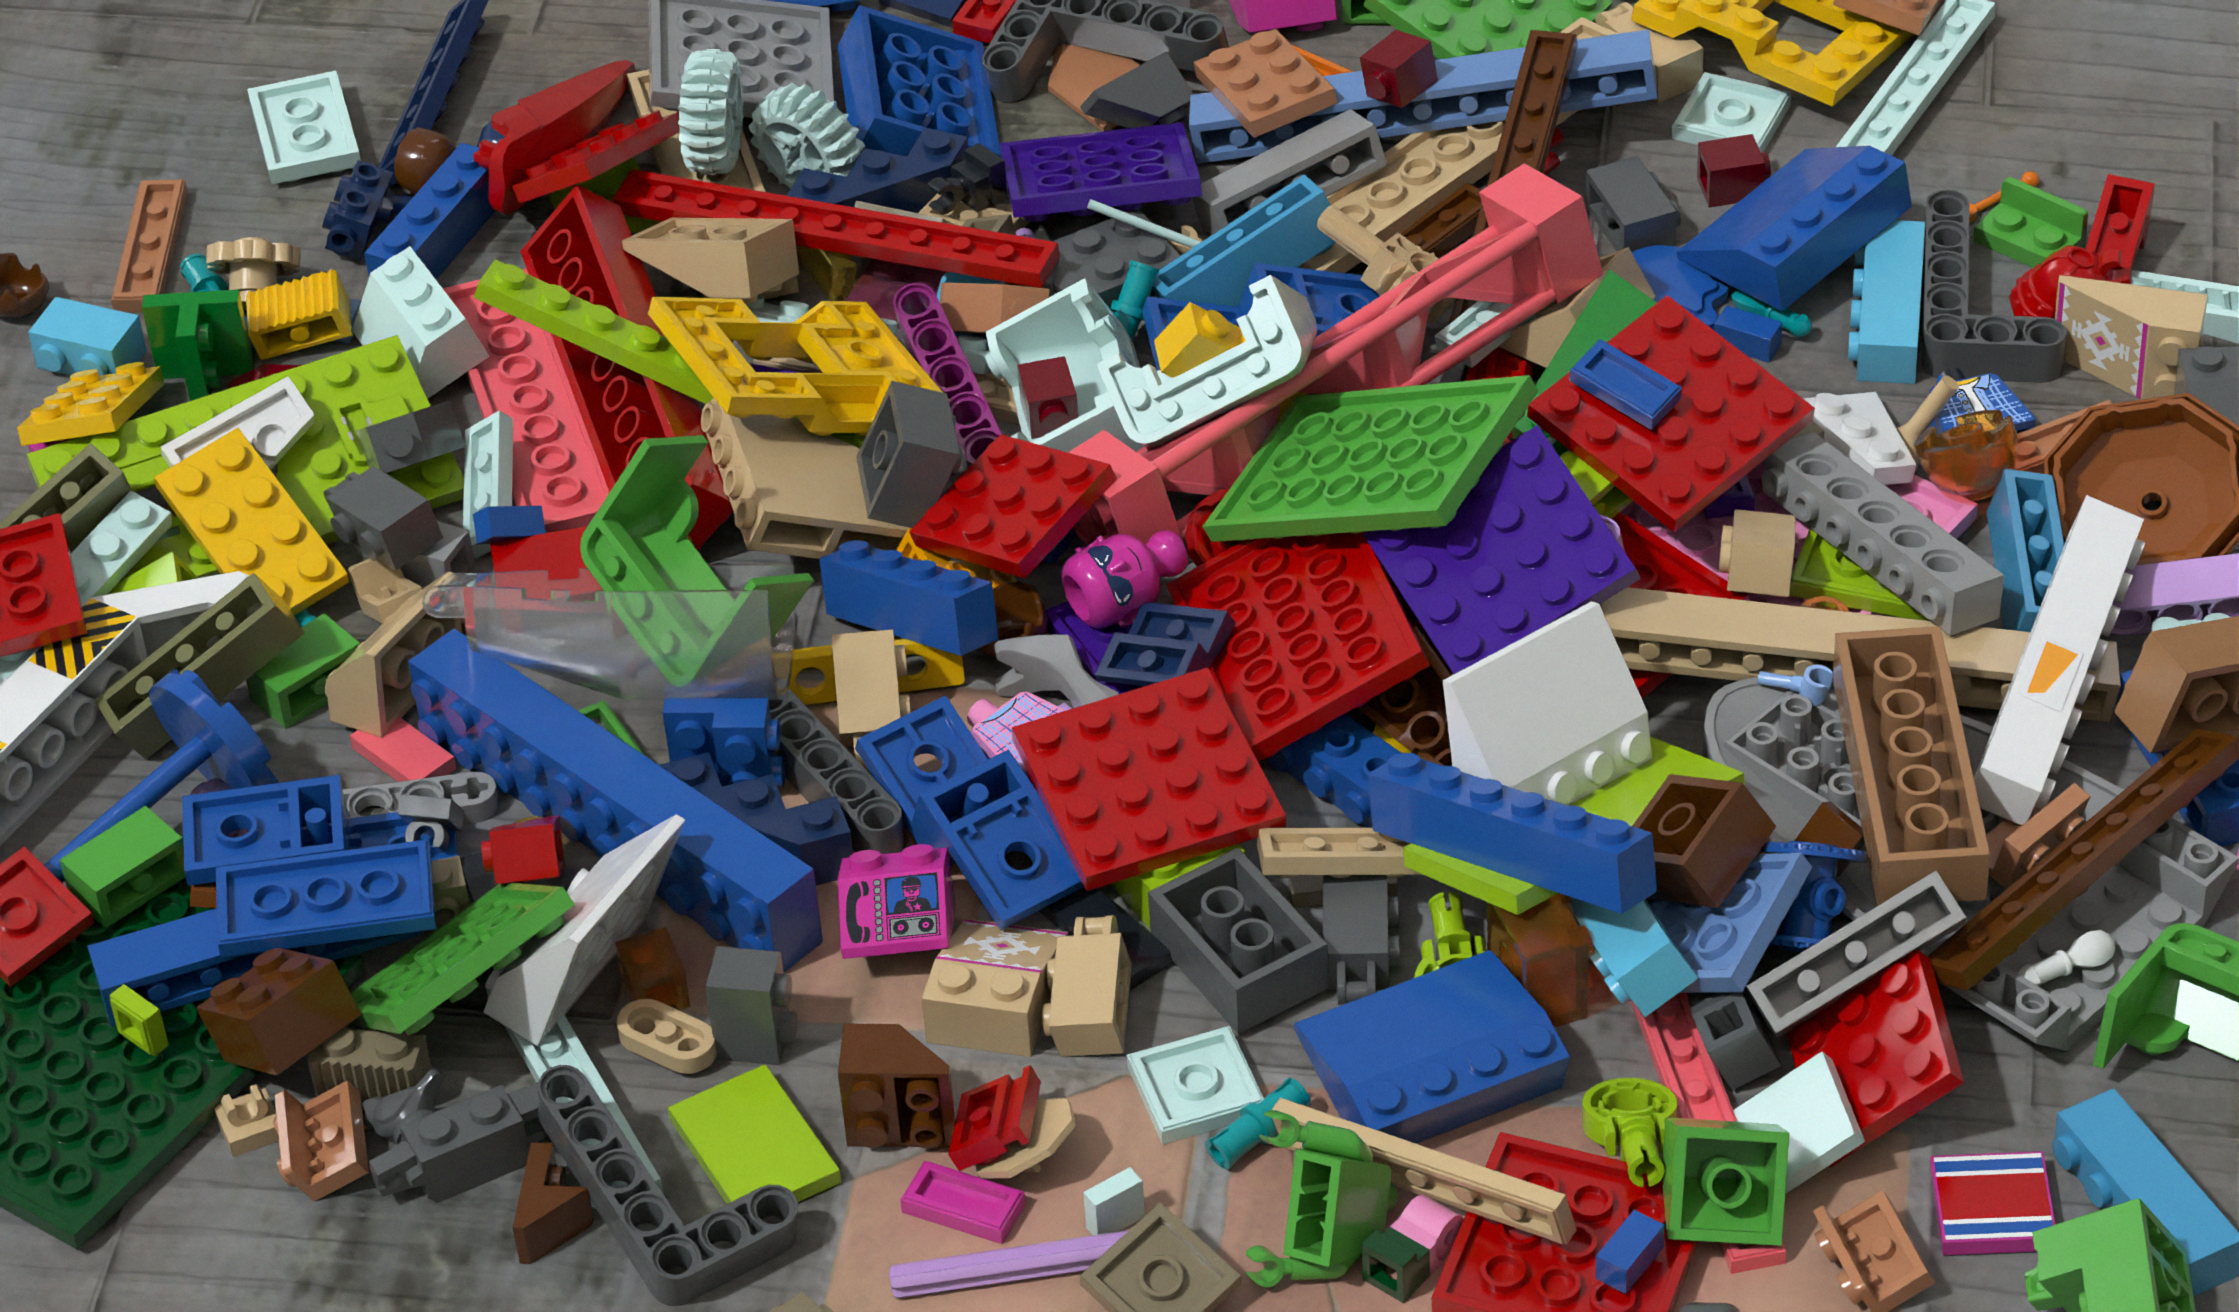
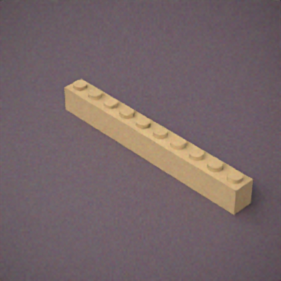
M1629 587L1600 604L1628 669L1735 681L1758 677L1760 671L1782 675H1804L1807 667L1818 664L1828 667L1833 672L1835 633L1936 626L1933 622L1925 620ZM1976 626L1949 636L1942 630L1957 704L1960 706L2000 710L2030 632ZM2107 641L2106 650L2097 670L2094 671L2088 668L2086 672L2094 675L2095 679L2084 704L2081 705L2076 702L2074 704L2075 708L2082 710L2080 719L2110 722L2121 686L2117 642Z

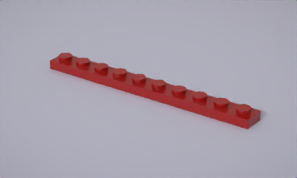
M631 169L612 198V202L620 205L624 215L662 222L672 217L793 219L795 242L798 246L1037 288L1044 286L1060 258L1058 242Z

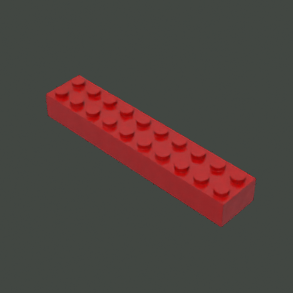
M576 184L521 249L520 252L529 275L548 284L561 286L574 296L594 305L605 306L614 314L638 325L651 327L658 334L664 336L648 315L652 297H656L643 262L641 259L623 250L622 240L631 237L632 234L620 205ZM551 333L609 492L644 439L703 435L708 441L706 432H703L701 428L702 412L696 399ZM709 441L685 477V481L694 491L698 501V518L688 534L696 543L698 552L707 539L722 523L728 520L733 512L729 497L724 493L723 480L718 466L713 462Z

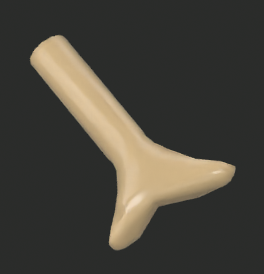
M1943 376L1912 418L1906 424L1896 428L1916 463L1915 471L1918 470L1920 446L1924 432L1959 388L1958 383L1949 376Z

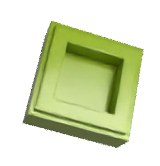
M125 984L110 994V1003L116 1026L121 1035L153 1056H156L169 1046L159 1008Z

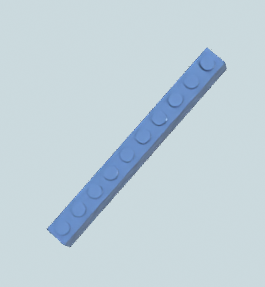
M1649 29L1577 40L1578 46L1559 113L1658 99ZM1526 47L1435 60L1438 80L1403 108L1367 97L1362 71L1323 76L1334 87L1337 104L1255 138L1211 92L1190 95L1189 128L1197 164L1257 156L1349 109L1375 124L1379 138L1506 120Z

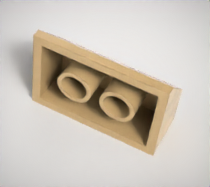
M1629 247L1599 258L1603 270L1602 276L1560 303L1554 301L1545 309L1537 312L1532 320L1514 328L1511 331L1510 337L1498 347L1547 368L1609 270L1616 273L1652 300L1655 294Z
M448 571L411 596L393 614L389 615L384 623L366 641L360 643L356 651L343 664L330 673L325 684L330 721L382 738L399 717L402 718L413 707L416 700L411 692L412 679L408 661L453 628L462 633L457 574Z

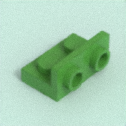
M2009 176L2002 182L2000 203L1974 227L1973 241L2034 268L2037 264L2042 263L2050 254L2065 246L2072 245L2085 248L2088 211Z

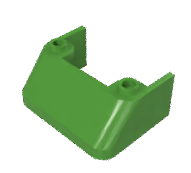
M703 435L644 439L585 529L580 543L581 557L585 566L666 675L677 684L702 682L774 639L814 581L809 573L750 578L736 600L727 591L687 538L697 521L699 507L697 497L685 481V477L708 444Z
M2178 923L2168 926L2108 993L2093 1061L2094 1066L2104 1069L2125 1043L2136 1047L2143 1053L2158 1055L2174 1050L2183 1039L2239 1061V942L2194 924Z

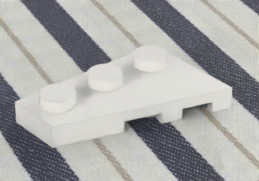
M288 376L161 446V455L168 466L172 467L232 430L239 428L271 470L314 424V413Z
M1876 392L1845 395L1820 393L1816 397L1803 398L1815 407L1813 422L1824 431V440L1884 485L1912 482L1916 463Z

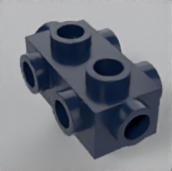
M358 160L353 168L351 177L342 175L334 197V201L338 203L331 201L322 225V228L330 230L325 249L360 261L377 220L388 222L391 213L399 214L414 196L391 195L389 185L393 172L379 168L372 163Z

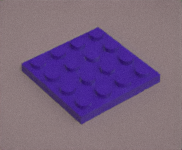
M1183 122L1000 143L1001 158L1005 160L1006 185L1013 218L1022 217L1025 221H1042L1048 219L1051 213L1069 212V214L1074 216L1091 215L1096 213V211L1087 208L1090 199L1110 207L1116 206L1118 210L1130 211L1142 208L1144 203L1163 201L1167 205H1181L1190 202L1191 197L1202 196L1200 176Z
M1538 425L1504 445L1494 455L1481 474L1477 485L1470 490L1457 509L1455 517L1446 526L1439 528H1408L1398 531L1378 530L1368 531L1363 534L1453 675L1591 601L1598 604L1603 603L1641 579L1635 566Z

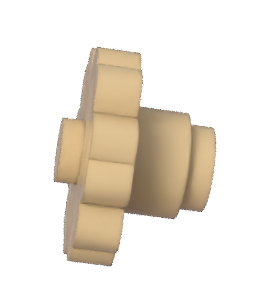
M247 237L235 240L234 242L218 241L207 245V270L218 274H229V290L239 289L243 308H247L246 294L248 291L256 292L258 288L263 290L266 286L275 285L277 283V276H289L300 272V248L288 243H272L264 238Z

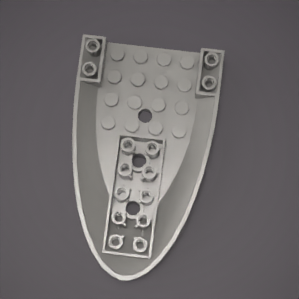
M1758 677L1742 679L1725 685L1712 696L1706 710L1704 735L1709 758L1744 772L1745 787L1776 825V828L1766 842L1789 843V841H1794L1822 802L1831 801L1862 827L1833 680L1831 687L1827 690L1825 700L1817 706H1812L1811 701L1807 697L1799 695V692L1758 684ZM1960 714L1974 777L1993 727ZM2065 759L2057 775L2049 772L2047 778L2056 781L2048 801L2049 803L2073 783H2076L2091 796L2082 816L2086 822L2123 791L2122 788ZM1980 808L1986 834L2005 820L2003 817ZM2170 817L2158 827L2153 835L2144 839L2123 857V860L2118 865L2110 868L2089 886L2084 894L2076 897L2055 915L2049 924L2041 927L2021 944L2014 954L2006 957L1987 973L1980 983L1971 987L1968 991L1947 985L1944 986L2034 1043L2068 1051L2103 1019L2108 993L2168 926L2178 923H2189L2204 927L2239 864V857ZM1864 843L1859 851L1866 852L1867 856L1866 846ZM1868 857L1867 863L1850 862L1841 876L1836 877V882L1843 888L1846 896L1845 906L1841 912L1854 921L1877 907ZM1988 875L1987 900L1957 902L1966 916L1965 924L2006 890L1990 875ZM1960 928L1923 949L1921 952L1928 956ZM2102 930L2108 933L2114 940V955L2105 964L2089 969L2073 967L2070 975H2061L2041 984L2040 987L2018 974V971L2026 964H2034L2048 958L2057 950L2067 952L2077 938L2089 931Z

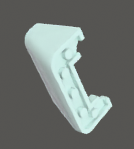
M1272 275L1251 284L1249 288L1254 297L1252 307L1247 315L1236 319L1245 342L1175 378L1161 373V370L1156 371V368L1150 364L1142 368L1133 367L1124 356L1118 353L1097 363V368L1128 437L1143 446L1155 447L1162 445L1294 378L1305 366L1317 333L1316 319L1307 298Z
M1086 278L986 331L990 352L985 354L987 364L993 375L998 380L1005 378L1013 390L1021 432H1017L1010 437L1069 452L1102 430H1105L1134 451L1144 447L1130 439L1124 431L1096 365L1118 353L1124 356L1130 365L1140 368L1135 347L1124 326ZM1065 356L1077 394L1078 418L1040 438L1031 439L1020 402L1017 365Z

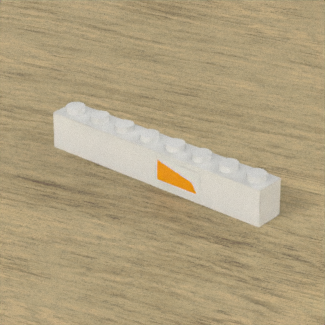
M2086 495L2069 531L1975 773L1974 782L1981 809L2023 825L2028 821L2034 807L2042 810L2047 805L2056 781L2047 778L2048 773L2058 774L2069 749V745L2060 741L2062 737L2068 740L2071 739L2082 714V710L2075 708L2074 704L2075 702L2081 705L2084 704L2095 679L2094 675L2086 672L2088 668L2094 671L2097 670L2108 644L2107 641L2099 639L2100 635L2109 637L2121 609L2112 605L2113 601L2122 603L2133 577L2132 574L2124 572L2125 568L2134 570L2143 551L2145 542L2137 539L2144 520L2143 518Z

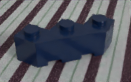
M924 128L908 156L864 148L847 176L803 168L786 196L855 207V202L861 201L918 213L937 194L927 187V184L938 177L952 178L951 166L965 160L964 150L968 148L967 136Z
M709 752L659 765L814 869L816 886L838 880L842 859L849 858L853 854L851 832L837 796L786 809L773 774L722 787Z

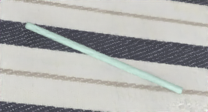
M1092 199L1088 203V209L1184 246L1193 248L1201 243V241Z

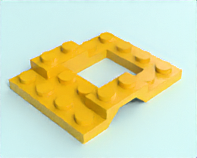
M1639 0L1634 4L1631 21L1671 38L1700 26L1731 39L1750 72L1832 107L1914 35L1911 32L1834 6V0ZM1774 1L1844 32L1821 52L1814 55L1802 50L1791 41L1777 39L1776 34L1779 22L1765 17L1761 12Z
M652 297L648 315L722 407L723 411L734 417L747 418L750 415H774L779 418L788 419L796 415L805 428L816 435L830 436L833 433H856L866 436L891 381L942 392L867 302L821 301L793 323L760 322L742 299ZM736 340L744 352L753 359L769 361L773 357L794 358L804 362L813 361L823 373L755 372L732 342Z

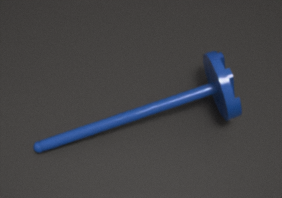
M174 669L150 688L149 698L152 707L164 729L179 750L44 864L61 883L65 882L59 861L61 858L142 807L147 806L150 809L196 769L220 791L278 783L277 778L265 764L271 759V756L256 732L229 701L221 706L196 673L186 670L180 674L177 669Z

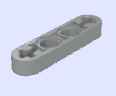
M466 772L343 789L349 818L363 817L359 815L360 811L370 806L383 807L384 810L380 814L398 812L401 794L452 798L464 810L462 825L485 821L494 816L499 808L496 783L489 774L483 772ZM479 795V798L470 799L471 796Z

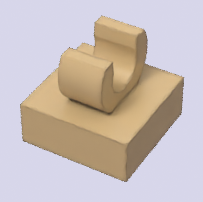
M257 1084L250 1086L251 1093L231 1099L229 1094L224 1095L221 1104L214 1109L216 1120L232 1157L279 1141L273 1122L276 1117V1111L266 1089H261Z

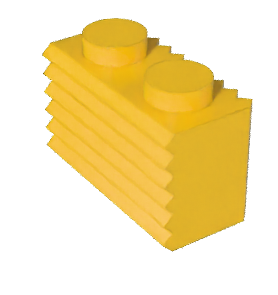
M330 269L328 273L321 271L320 273L311 274L309 277L303 276L301 280L293 279L291 283L285 281L283 285L276 283L275 285L266 286L263 290L258 288L256 292L248 291L246 294L248 335L261 360L353 336L351 331L350 299L337 271Z

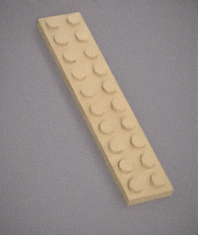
M1583 17L1561 31V33L1576 34L1577 40L1619 34ZM1578 110L1559 113L1556 126ZM1505 120L1412 133L1384 152L1387 166L1326 197L1331 206H1335L1377 238L1386 242L1396 233H1403L1465 184L1469 183L1472 185L1491 172ZM1335 242L1326 253L1312 257L1297 268L1346 273L1362 261Z

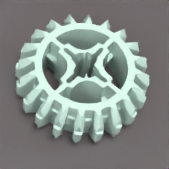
M721 49L695 51L690 54L684 65V74L681 76L682 85L681 90H679L678 125L683 162L690 172H700L702 175L728 173L732 171L738 160V150L741 148V134H743L744 85L741 81L742 71L739 68V62L732 52H722Z
M790 83L786 87L781 86L776 91H771L751 114L753 121L748 126L751 133L754 134L750 142L760 151L757 158L766 163L768 166L767 173H773L779 179V185L785 184L790 189L803 168L847 176L865 147V144L856 138L859 129L851 126L847 120L849 114H843L837 108L836 100L829 102L825 99L822 90L813 93L811 87L807 84L799 87L794 83Z

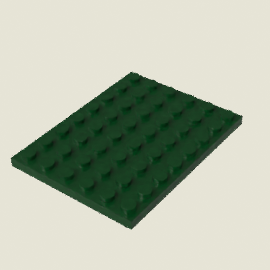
M186 877L107 928H104L93 918V925L10 987L0 977V1207L76 1250L83 1246L216 1116L214 1109L221 1104L224 1095L229 1094L231 1099H234L262 1072L224 1061L196 1007L209 998L161 1011L169 1046L156 1056L148 1054L121 1035L116 1025H110L87 946L215 909L190 907L191 885L188 886ZM357 954L334 960L347 988L365 972L362 957Z

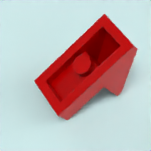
M2107 174L2086 249L2097 253L2099 257L2105 251L2120 249L2122 253L2121 266L2112 268L2113 270H2121L2127 267L2133 270L2138 250L2145 248L2155 183Z

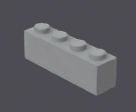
M1349 109L1201 183L1202 196L1192 197L1203 230L1213 235L1304 174L1322 189L1327 196L1388 164L1375 124Z
M1936 870L1747 985V993L1775 1038L1778 1039L1914 950L1922 951L1965 924L1966 916Z

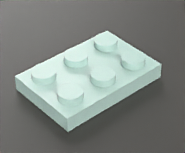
M336 71L247 89L271 185L282 182H294L301 178L329 172H341L345 169L353 168L358 160L361 161Z

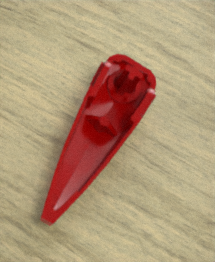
M628 60L615 61L522 98L518 100V104L491 116L492 128L505 137L497 144L488 140L479 142V151L474 153L473 160L479 163L480 167L489 170V202L492 209L510 215L531 201L519 203L512 187L529 178L526 169L551 160V156L575 147L574 145L578 142L599 135L598 132L605 128L629 87L627 74L636 71L633 62Z

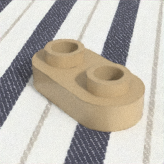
M640 999L624 1006L617 1016V1028L621 1044L627 1050L670 1070L683 1074L697 1073L709 1067L716 1058L715 1038H713L712 1028L707 1023L657 1000Z

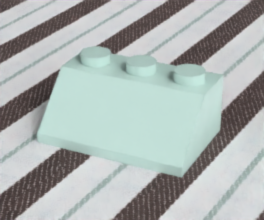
M410 246L399 254L390 257L383 265L370 273L352 331L362 346L398 335L427 399L489 357V354L466 318Z

